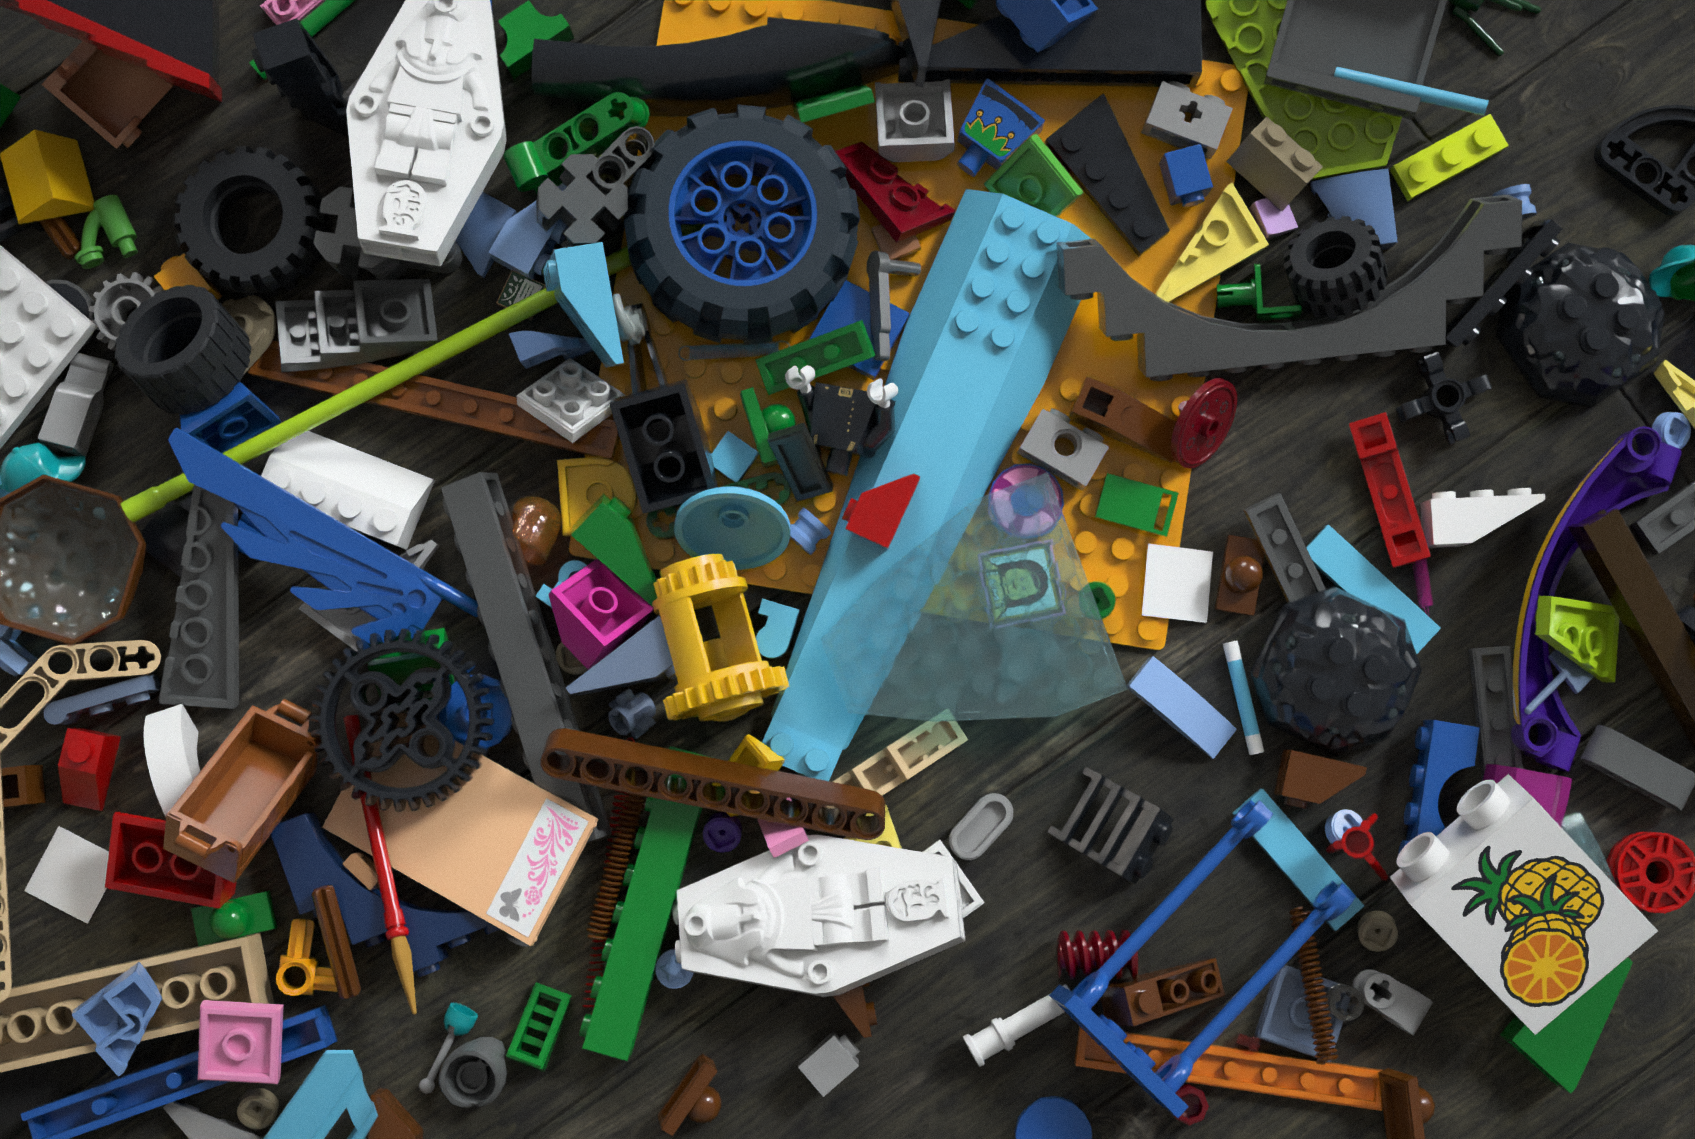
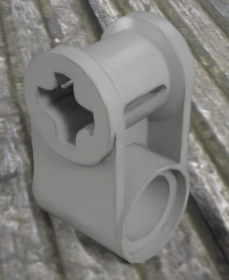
M1365 969L1359 972L1352 983L1353 992L1361 1002L1383 1015L1382 1017L1413 1036L1433 1004L1429 998L1418 991L1398 982L1389 975L1372 969ZM1373 983H1376V986L1380 989L1377 995L1370 989Z

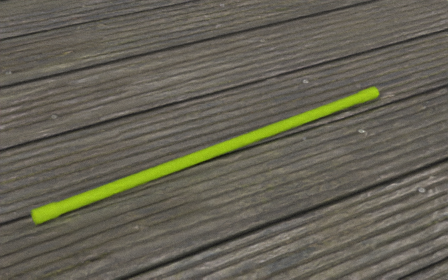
M703 206L698 207L700 211L706 212ZM681 224L682 235L686 236L698 232L705 225ZM628 246L605 257L608 276L631 266ZM544 288L222 454L243 465L557 304L554 291H547ZM182 473L159 486L151 487L123 501L121 506L127 518L132 522H136L163 508L167 503L192 491L194 484L190 483L185 474Z

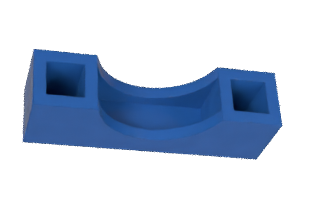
M1423 720V727H1418L1415 736V747L1419 749L1417 764H1413L1409 778L1410 786L1414 787L1412 802L1407 803L1404 811V823L1408 825L1406 840H1402L1400 843L1398 855L1404 846L1416 836L1426 832H1431L1437 836L1445 829L1438 811L1439 793L1443 784L1452 774L1461 769L1475 766L1480 727L1438 720Z

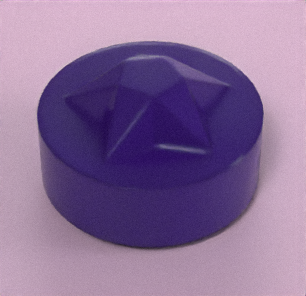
M718 812L711 815L707 819L703 830L704 842L710 849L716 852L732 851L738 846L742 835V825L739 819L735 816L730 817L726 812Z

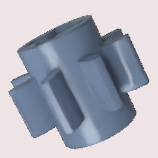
M628 688L609 703V706L613 709L609 712V722L613 729L621 735H627L631 732L633 738L637 739L656 723L652 718L656 713L654 702L643 692H638L634 695L632 690Z

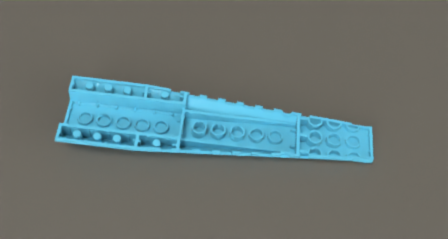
M965 190L907 320L885 386L894 383L898 387L897 395L892 398V400L896 401L894 406L895 431L876 451L875 456L872 458H859L786 669L790 687L779 691L771 712L772 721L762 743L785 759L782 766L810 778L830 780L842 750L846 749L850 744L1040 393L1081 301L1070 299V295H1065L1059 288L1056 243L1091 239L1074 224L1002 193ZM911 474L920 476V481L889 549L845 529L848 522L843 520L842 517L851 498L858 501L861 493Z

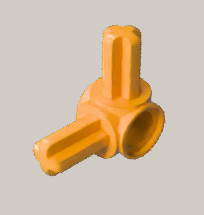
M297 918L292 920L287 955L280 956L276 984L279 990L286 995L313 996L314 990L338 992L332 969L318 967L316 958L310 957L315 928L314 921L310 919ZM292 966L302 968L306 974L305 983L301 986L290 985L285 978L286 970Z

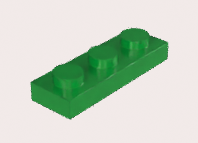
M863 320L765 355L755 359L767 393L771 395L790 388L786 382L785 374L793 366H797L800 376V370L806 365L811 366L815 371V379L876 355Z

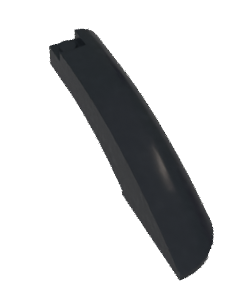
M768 17L767 25L727 36L670 45L603 46L534 39L532 85L535 95L558 99H573L577 110L583 111L608 95L620 92L629 97L642 99L648 106L649 116H691L711 108H715L717 114L720 115L736 113L737 105L758 106L770 109L792 105L795 102L858 84L866 85L898 73L899 61L906 57L902 42H899L897 45L894 39L889 38V34L873 29Z

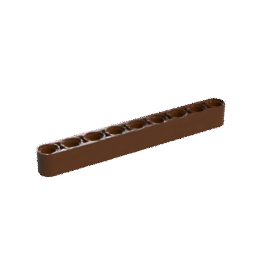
M559 728L549 734L540 759L543 771L557 779L862 840L876 839L885 829V800L881 794L870 789L567 728ZM555 751H562L567 755L557 754ZM594 759L604 760L606 763L596 762ZM632 767H640L644 770L638 771L633 769ZM671 775H680L683 778H674ZM717 782L721 784V786H713L709 783ZM749 790H756V791H758V792H760V793L752 794V793H750V792H748V791H749ZM787 798H795V799H798V800H797V801H789V800H786V799H787ZM827 805H828V806H834V807H836V808H834V809H828V808H825L824 806H827ZM871 813L873 816H864L862 814Z

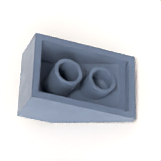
M661 617L655 618L566 687L567 691L570 694L581 696L662 680L665 677L672 680L677 678Z

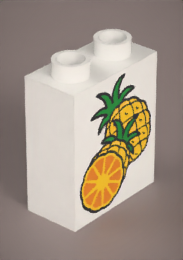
M1508 774L1498 783L1493 780H1485L1469 789L1457 805V812L1460 816L1439 835L1435 836L1431 832H1426L1408 842L1397 857L1396 863L1400 868L1390 878L1420 916L1536 1035L1657 933L1658 930L1544 808Z

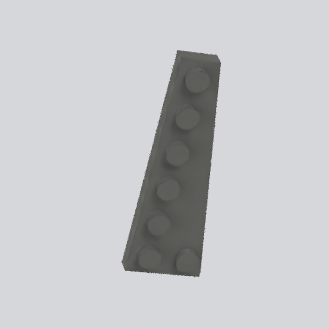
M196 485L193 487L186 530L187 542L184 545L181 561L183 566L180 586L177 587L176 613L175 619L171 623L169 635L171 638L169 656L165 660L159 704H183L185 706L235 709L239 705L238 545L221 528V524L226 522L238 526V507L235 503Z

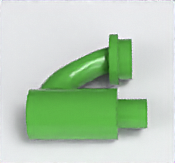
M108 195L94 202V209L89 213L84 223L81 251L74 256L76 262L81 264L83 269L94 268L104 262L102 247L95 246L101 226H103L112 247H119L124 258L132 257L138 253L133 242L136 240L137 235L117 195Z

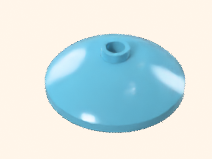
M736 486L711 488L690 497L677 511L674 524L677 542L691 557L722 554L726 562L733 561L736 570L759 567L775 560L788 546L791 532L789 518L778 503L758 491Z

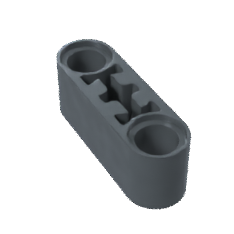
M1596 726L1580 757V760L1588 766L1657 803L1676 811H1682L1695 786L1694 772L1606 726Z

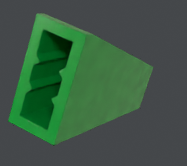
M1628 957L1536 1035L1517 1016L1514 1017L1500 1035L1553 1084L1571 1094L1579 1083L1633 961Z

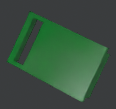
M1107 473L1095 517L1167 537L1179 493ZM1165 493L1172 496L1163 529L1159 531L1153 528L1162 495Z

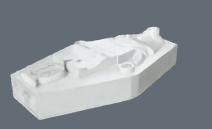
M405 0L349 96L346 113L357 232L364 254L441 266L504 154L507 138L490 0Z
M818 834L807 835L809 841L774 858L769 850L677 890V901H674L672 906L673 919L675 924L679 925L680 940L675 942V955L677 962L681 963L682 969L693 973L821 997L840 995L965 941L958 866L952 857Z

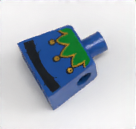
M987 78L959 131L958 142L967 150L959 159L957 165L972 177L976 176L985 162L995 170H998L1030 136L1041 133L1045 119Z

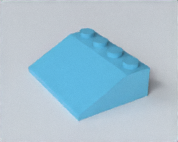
M603 242L554 249L543 269L546 290L554 291L556 301L606 368L623 364Z

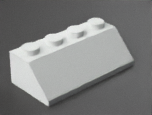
M310 431L276 447L270 454L261 475L346 526L406 550L435 482L434 479Z

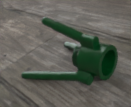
M1449 0L1448 2L1456 6L1452 14L1462 19L1496 55L1502 56L1504 54L1503 49L1468 13L1469 9L1476 13L1484 0ZM1489 0L1517 12L1522 9L1535 14L1541 12V7L1524 0Z

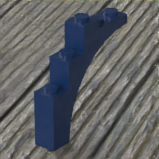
M306 813L279 823L271 833L299 914L302 915L312 911L314 918H316L317 914L312 899V892L318 887L332 885L335 889L340 912L352 945L364 941L367 948L387 940L386 932L388 930L385 928L383 915L385 911L380 889L369 890L343 865L344 860L327 839L316 813ZM398 899L400 909H402L405 918V927L409 929V935L406 938L411 949L413 972L416 971L418 977L441 969L439 962L449 957L444 945L445 942L448 943L449 949L471 941L469 934L483 928L487 935L500 930V928L466 909L443 910L427 908Z

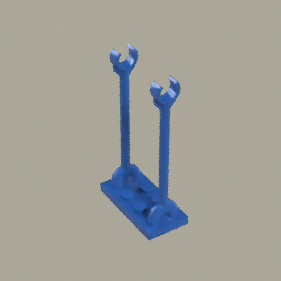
M1252 800L1248 801L1235 814L1230 823L1233 827L1098 971L1084 978L1072 991L1059 984L1049 995L1158 1105L1177 1118L1189 1107L1176 1092L1190 1076L1193 1064L1326 920L1331 921L1341 915L1356 898L1343 883L1337 885L1332 881L1324 887L1313 901L1312 906L1314 910L1187 1048L1181 1054H1177L1166 1061L1155 1073L1151 1069L1156 1063L1142 1049L1136 1048L1130 1041L1125 1044L1123 1040L1127 1037V1034L1111 1019L1108 1020L1103 1014L1098 1017L1091 1010L1107 990L1109 981L1243 838L1247 839L1256 834L1270 820L1273 813L1260 800L1256 803Z

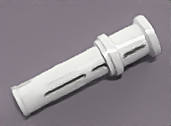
M1066 984L1063 985V987L1070 990ZM1047 995L1004 1020L1001 1017L998 1019L994 1018L991 1020L990 1026L972 1036L966 1034L963 1036V1039L976 1063L981 1067L985 1064V1059L1003 1049L1007 1051L1013 1049V1046L1016 1045L1015 1040L1065 1011Z

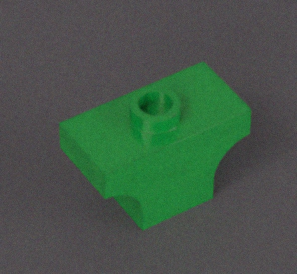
M529 0L498 21L508 39L505 50L499 56L513 79L532 67L534 39L570 42L575 38L570 25L562 14L553 17L544 16L534 8Z

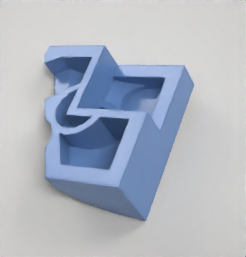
M484 192L480 195L455 240L477 274L485 278L494 263L493 258L488 253L506 221L517 214L515 209Z
M535 331L509 333L519 361L526 369L559 355L568 360L569 358L574 359L593 351L584 338Z
M138 962L75 1008L72 1016L97 1044L95 1051L119 1077L126 1070L136 1046L140 1043L150 1019L154 1016L162 1000V996L149 973Z

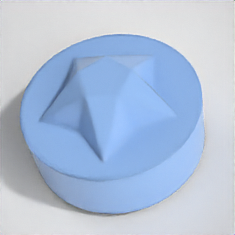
M1662 413L1655 419L1652 429L1660 435L1662 443L1682 449L1689 441L1691 426L1688 419L1682 413Z
M1340 810L1330 815L1326 820V837L1333 844L1335 841L1342 839L1347 829L1360 827L1363 820L1352 810Z
M675 948L665 951L656 963V976L660 983L668 988H681L688 984L694 975L693 972L682 969L681 963L677 962Z

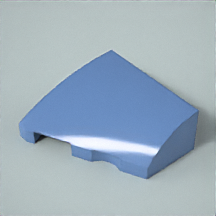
M1388 169L1345 174L1311 182L1312 193L1314 195L1317 193L1329 210L1328 217H1335L1336 220L1341 219L1342 216H1349L1352 221L1356 219L1365 221L1366 226L1371 225L1375 229L1382 250L1390 249L1398 242Z

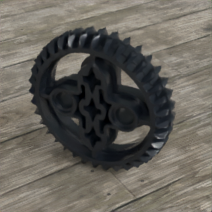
M409 629L400 630L398 641L394 630H385L384 642L378 633L370 634L371 647L364 639H359L356 641L358 654L351 648H345L343 654L347 662L334 658L332 664L338 672L324 671L323 677L330 684L329 686L321 684L316 687V691L324 694L323 700H312V706L321 708V713L310 716L311 722H320V729L311 731L310 735L312 737L322 736L323 744L316 745L314 750L315 752H327L328 756L323 758L320 764L323 767L331 764L334 765L335 768L328 775L330 779H336L341 775L344 777L339 785L342 791L354 785L351 797L355 800L362 797L365 792L367 793L365 797V805L367 806L374 805L378 797H380L379 806L381 810H388L392 800L396 812L404 811L407 801L411 811L420 809L421 799L426 807L434 806V793L438 799L445 801L449 799L446 786L454 793L462 790L457 777L465 782L471 781L473 776L466 767L469 766L476 770L480 769L482 763L474 758V755L484 756L489 752L486 747L479 745L480 740L489 741L493 738V734L482 732L483 725L494 724V718H483V711L493 709V703L482 704L480 698L490 694V689L481 688L477 690L475 684L482 682L484 676L483 674H476L472 677L469 675V672L476 666L475 662L468 661L461 665L460 662L466 654L463 650H458L450 656L449 654L453 648L451 641H445L438 648L439 635L432 634L425 643V632L422 630H416L412 641ZM397 652L420 654L435 660L441 665L440 669L426 667L416 670L401 686L382 672L370 671L361 675L358 673V670L371 660ZM450 674L460 684L469 709L468 735L457 759L453 757L455 748L453 735L437 719L438 714L446 707L451 698ZM348 681L352 683L350 690L352 706L368 721V724L354 741L353 754L355 765H352L344 754L336 728L337 705ZM433 683L434 686L431 692L434 694V697L423 698L425 689L422 685ZM371 684L377 685L381 691V699L376 705L369 703L366 698V690ZM407 696L402 703L393 704L396 697ZM408 712L405 718L408 726L398 727L397 724L400 719L397 714ZM428 735H433L439 741V751L435 756H430L424 750L423 743ZM412 736L409 743L396 745L402 737ZM381 742L382 745L379 751L383 755L372 757L374 747L371 743ZM403 754L423 768L434 769L443 765L447 767L446 772L436 779L423 785L408 788L382 785L364 775L365 771L378 773L388 770L396 764Z

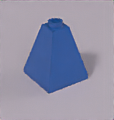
M238 382L234 389L216 404L210 405L198 412L180 415L182 431L220 453L281 423L279 416L241 382Z

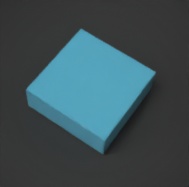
M727 431L711 453L714 468L734 483L743 478L759 455L758 451L729 431Z

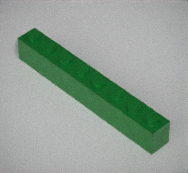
M669 746V749L705 756L688 750ZM671 775L674 778H683L680 775ZM647 797L644 811L650 812L646 827L640 826L636 835L634 848L640 849L636 864L629 863L623 881V885L629 887L625 902L620 900L617 902L612 923L618 924L614 939L607 938L601 957L602 961L607 962L603 977L596 976L590 998L596 1000L592 1015L586 1013L581 1025L579 1036L585 1037L583 1049L628 1061L632 1055L655 975L656 963L660 957L672 916V906L677 898V890L680 888L702 807Z

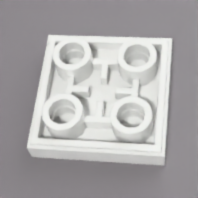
M569 358L517 395V405L573 443L612 414L610 401L625 396V394Z

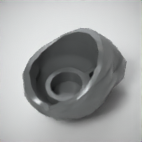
M480 1037L464 1043L449 1055L440 1069L438 1080L440 1091L451 1104L463 1108L487 1106L499 1096L504 1088L507 1076L505 1064L506 1050L503 1042L493 1037Z

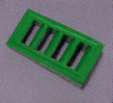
M536 982L506 1057L545 1072L572 995ZM541 997L559 1004L557 1011L538 1005L539 998ZM534 1012L553 1019L551 1026L533 1020ZM528 1028L547 1034L545 1041L527 1035ZM523 1043L541 1049L539 1056L521 1050Z

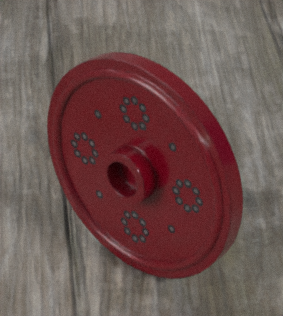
M1215 378L1206 382L1195 391L1189 400L1182 401L1178 406L1180 415L1172 434L1171 454L1174 461L1185 468H1195L1206 462L1220 447L1233 423L1237 408V392L1232 383L1222 378Z

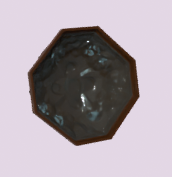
M43 474L0 498L1 625L74 645L124 618L134 598L139 578L143 573L146 543L136 523L129 520L121 506L123 502L121 496Z

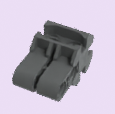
M630 127L598 159L593 154H571L561 164L565 170L559 177L567 187L561 191L549 178L538 187L536 199L537 223L547 232L561 219L569 227L563 233L566 237L561 244L563 248L599 243V240L605 234L595 224L599 219L614 232L623 223L628 211L627 188L630 186L633 174L637 169L643 168L648 163L653 153L650 149L654 147L655 143L651 133L642 127ZM626 148H637L642 155L633 156ZM610 174L616 179V182L606 183L599 175Z
M338 187L322 198L320 213L332 215L337 222L335 234L316 231L314 245L324 259L346 279L358 280L360 268L370 271L376 277L375 280H397L406 273L407 268L451 273L461 266L463 252L456 241L441 266L364 254L358 239L355 199L353 196L354 189Z

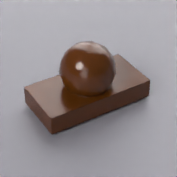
M1234 535L1226 537L1215 610L1254 616L1259 585L1263 578L1262 566L1264 560V552L1258 540Z
M702 1053L698 1056L658 1114L661 1129L671 1136L674 1135L686 1116L694 1122L703 1124L711 1122L720 1112V1095L713 1087L708 1086L717 1073V1068L714 1061Z
M1390 1068L1378 1072L1387 1139H1425L1423 1124L1431 1119L1435 1110L1432 1095L1418 1086L1416 1076Z

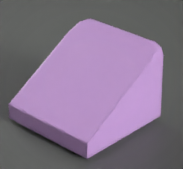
M1265 198L1253 202L1249 207L1251 215L1267 241L1298 229L1289 205L1281 211L1270 200Z

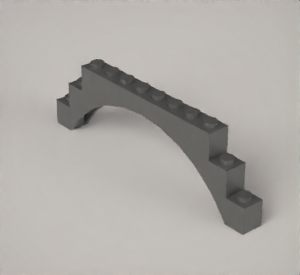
M1510 195L1470 198L1465 208L1441 240L1404 275L1388 284L1384 290H1380V297L1375 302H1368V308L1363 311L1355 310L1353 311L1354 315L1345 317V314L1338 315L1337 319H1329L1328 315H1324L1322 318L1312 317L1288 323L1243 324L1201 316L1163 300L1132 279L1095 239L1056 243L1059 288L1065 295H1070V299L1073 300L1090 299L1093 297V293L1097 292L1099 329L1106 337L1110 336V339L1114 341L1130 340L1133 338V334H1137L1138 369L1153 381L1170 380L1173 378V374L1187 373L1190 377H1203L1209 375L1210 370L1224 369L1228 373H1240L1246 371L1247 366L1261 365L1262 368L1277 369L1284 367V362L1298 361L1299 364L1313 365L1321 363V358L1335 357V359L1341 361L1358 359V354L1365 353L1386 357L1395 355V350L1409 349V351L1416 353L1432 351V346L1446 345V303L1464 304L1470 302V297L1483 296L1484 254L1502 255L1507 253V248L1521 247L1522 200Z

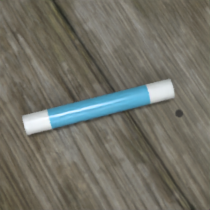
M1238 640L1224 643L1223 648L1249 755L1262 753L1264 748Z

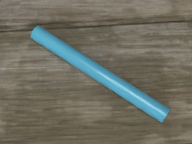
M1336 67L1334 77L1420 97L1421 102L1483 116L1489 101L1341 67Z

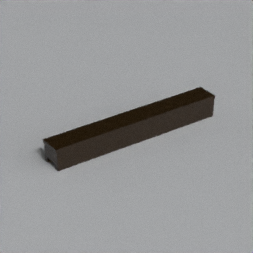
M1601 509L1581 522L1568 526L1695 750V644L1618 509H1613L1608 513Z

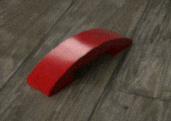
M1384 412L1349 423L1393 568L1431 558L1387 413Z

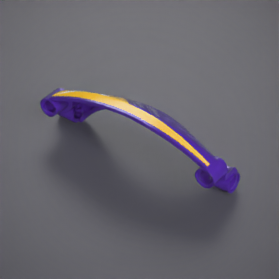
M1638 427L1618 436L1614 444L1581 480L1550 528L1536 557L1525 589L1514 649V726L1512 727L1511 737L1517 748L1527 752L1523 754L1535 759L1536 762L1559 771H1570L1581 734L1564 708L1557 688L1531 714L1528 715L1524 712V709L1554 679L1550 659L1548 658V643L1535 635V612L1538 605V596L1555 595L1563 571L1579 547L1568 526L1581 522L1601 509L1608 513L1613 509L1619 510L1636 500L1668 491L1682 451L1672 445L1662 443L1660 435L1650 427ZM1633 438H1636L1638 454L1632 448ZM1534 724L1538 729V738L1535 745L1529 740L1528 736L1529 729Z

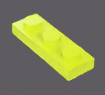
M1489 114L1393 165L1390 172L1406 200L1410 201L1505 150L1509 145L1493 117Z

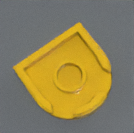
M601 457L557 460L562 532L564 537L571 536L573 525L603 493L611 500L613 497H617L624 502L631 510L629 514L631 517L636 507L637 493L631 474L621 464Z

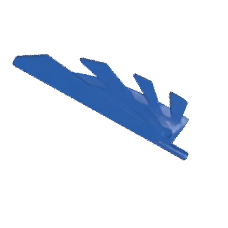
M175 428L171 433L168 441L187 480L196 486L235 503L263 535L226 522H222L221 528L250 558L303 569L314 579L329 588L296 586L290 588L292 594L313 609L327 610L357 607L376 618L377 620L351 629L352 634L364 639L367 643L370 644V634L378 633L384 642L385 630H394L397 637L401 629H409L411 639H413L416 630H423L442 599L475 618L478 616V603L468 595L181 429Z

